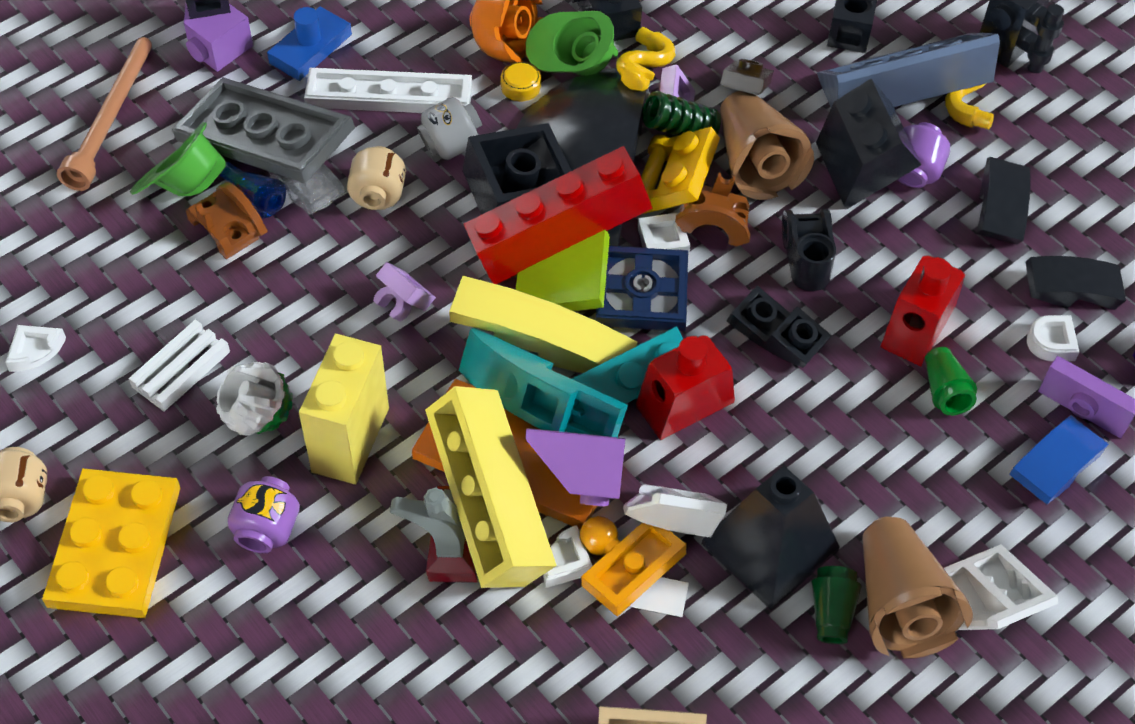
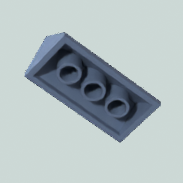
M968 33L820 71L817 74L830 107H832L834 101L870 79L875 82L891 101L893 107L994 82L1000 40L998 34Z

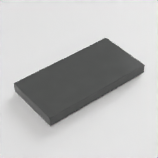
M222 77L175 125L172 132L177 141L184 142L200 124L205 122L207 125L202 134L221 156L306 183L355 129V125L351 116Z

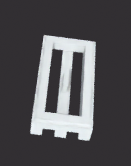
M195 319L128 378L131 387L165 412L230 353L229 345L222 338L217 340L215 333L207 329L205 331L202 324ZM206 347L210 348L189 367L188 363H190ZM174 376L178 377L160 394L157 393Z

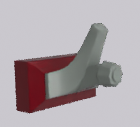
M437 486L427 490V493L424 495V501L403 497H395L391 500V514L407 519L423 527L431 534L426 568L429 582H478V576L457 513V506L454 503L449 486Z

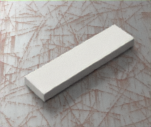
M309 68L304 101L305 103L325 109L423 113L425 110L450 97L458 99L463 106L470 104L472 75Z

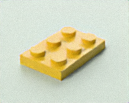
M82 468L42 600L45 606L51 609L146 618L180 492L178 479Z

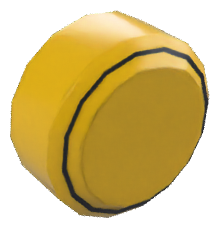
M517 62L506 66L502 70L500 76L501 91L507 98L523 102L529 101L539 94L541 75L535 66L530 63Z

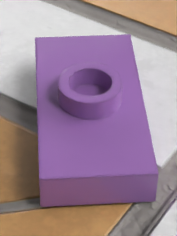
M1059 356L1050 365L1038 390L1041 394L1068 408L1074 415L1089 420L1120 439L1135 416V399Z

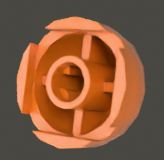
M476 0L470 14V26L479 48L488 56L499 61L509 63L524 62L522 59L526 55V39L533 26L540 19L544 18L538 17L536 4L543 5L542 0Z

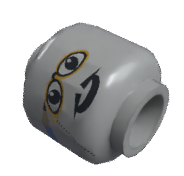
M450 97L425 110L421 115L422 124L417 127V130L432 157L438 154L442 159L450 160L466 151L468 137L478 135L476 129L482 126V122L471 103L463 106L458 99Z

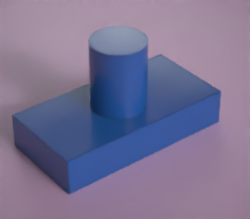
M321 6L316 10L310 7L296 10L293 16L295 28L267 52L269 64L298 81H301L308 74L309 68L318 66L352 35L351 23Z

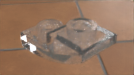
M324 163L306 183L264 170L266 174L285 187L290 199L310 214L328 207L335 198L346 192L344 185Z

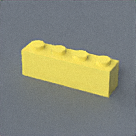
M454 386L425 409L454 503L457 506V513L481 588L525 587L557 565L498 390Z

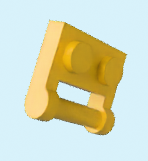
M712 127L693 132L687 131L672 138L665 135H655L652 137L648 146L649 158L641 178L653 209L643 214L698 201L720 140L719 135ZM665 161H667L666 167L661 175V180L659 182L658 188L655 189Z

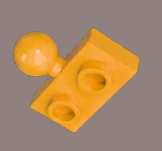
M595 516L588 519L582 525L580 540L587 552L593 555L605 556L581 576L582 587L618 617L686 555V543L670 530L641 523L620 541L616 525L606 517Z

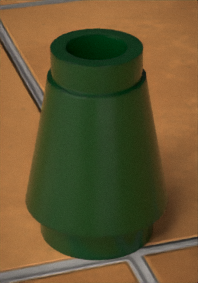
M841 566L820 567L817 570V578L811 581L816 628L818 630L817 640L828 644H845L848 642V633L851 629L862 585L857 582V572L853 569Z

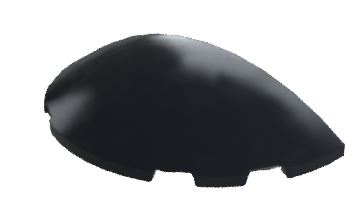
M617 68L603 69L599 73L576 76L552 88L533 104L522 117L517 128L549 123L572 171L622 146L625 147L634 163L639 134H641L643 125V106L649 95V87L645 91L630 90L622 83L621 75L618 73ZM623 223L607 231L610 237L609 246H619Z

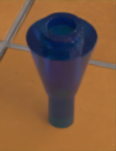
M226 162L225 168L219 174L244 193L261 218L271 217L280 211L285 203L286 186L281 180L244 172L230 162Z

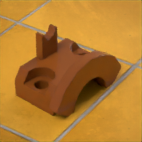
M719 172L713 187L703 185L698 201L682 204L680 213L676 215L675 219L680 229L691 234L695 228L701 225H716L727 233L729 237L728 244L739 246L749 243L750 232L747 227L749 203L746 197L730 193L735 177L733 176L727 180L722 178Z
M229 182L219 185L214 193L185 210L188 220L194 226L200 223L206 228L214 239L219 253L226 260L259 240L258 236L268 232L260 215L240 189Z

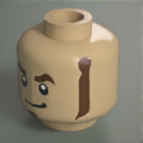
M382 146L368 147L359 151L352 159L347 182V190L350 197L360 206L371 210H385L394 206L401 198L406 168L403 160L392 150Z
M9 447L0 451V521L17 522L22 518H27L37 513L43 505L47 483V467L28 449Z

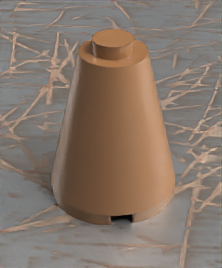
M736 91L723 101L720 107V116L731 177H735L734 183L741 193L752 199L769 200L778 197L777 191L788 186L790 190H793L799 186L808 176L814 163V151L811 148V143L806 133L758 95Z
M881 517L875 520L865 530L862 538L869 632L875 648L880 653L888 656L887 649L901 651L903 658H920L951 646L958 640L955 631L964 622L968 629L972 622L973 612L967 598L906 520L897 517Z

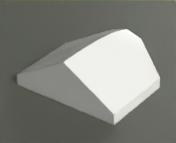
M643 484L639 488V494L626 502L623 510L625 515L648 525L711 538L726 514L727 503L705 493Z
M1002 544L944 568L967 598L973 612V619L968 629L964 622L958 630L1000 629L1058 604V596Z

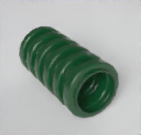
M661 91L651 93L643 106L642 118L645 126L651 129L656 128V130L667 132L671 135L679 136L687 131L693 132L707 127H712L718 134L720 129L721 116L717 109L697 104L690 100L687 101L680 97L677 98Z

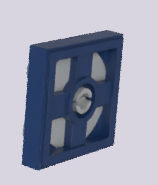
M609 246L604 308L596 309V321L607 327L670 330L677 326L679 331H685L687 321L688 250Z

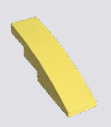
M462 276L449 311L450 322L494 332V336L521 349L537 352L539 357L554 363V367L584 373L637 346V341L598 321L560 305L508 287Z

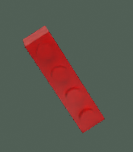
M622 146L463 225L491 282L498 284L542 260L603 230L608 231L653 209L640 173L625 147Z

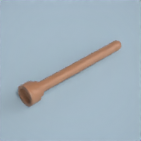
M141 37L136 41L78 152H73L71 155L66 156L58 168L57 178L66 187L78 191H85L90 187L96 175L94 158L152 48V43L148 38Z

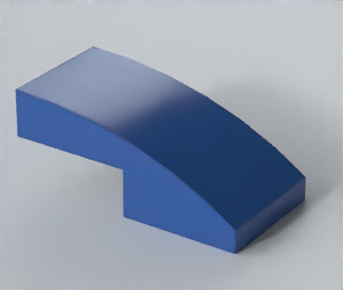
M1070 415L1036 444L1013 467L1009 475L1048 505L1068 489L1077 475L1096 461L1109 444Z

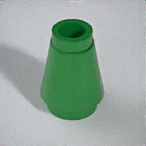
M937 347L929 351L925 356V363L934 406L941 409L944 414L951 416L967 412L975 405L977 400L976 383L949 348Z

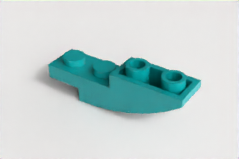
M470 329L459 371L476 388L498 390L504 409L541 430L618 437L628 407L627 404L553 371L554 363L480 329Z

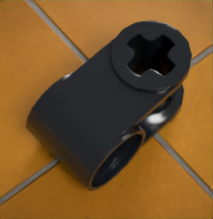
M828 208L820 209L819 213L794 214L792 210H784L782 215V240L784 248L787 250L793 283L805 291L814 292L822 290L830 282L836 255L830 210Z

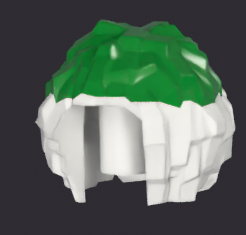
M251 362L250 364L237 365L227 371V377L217 392L218 405L216 410L227 427L236 431L239 435L260 434L277 429L282 422L288 419L289 410L292 409L293 394L290 392V386L285 383L284 374L279 373L275 366L266 362Z

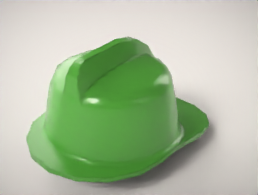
M601 11L549 14L540 19L530 30L526 39V55L530 63L542 71L573 72L578 75L596 74L602 71L611 59L618 57V50L614 46L613 40L614 26L610 18Z
M203 122L177 150L147 172L132 187L130 193L132 195L137 194L153 183L178 196H193L207 189L223 171L226 164L224 158L202 134L207 123Z

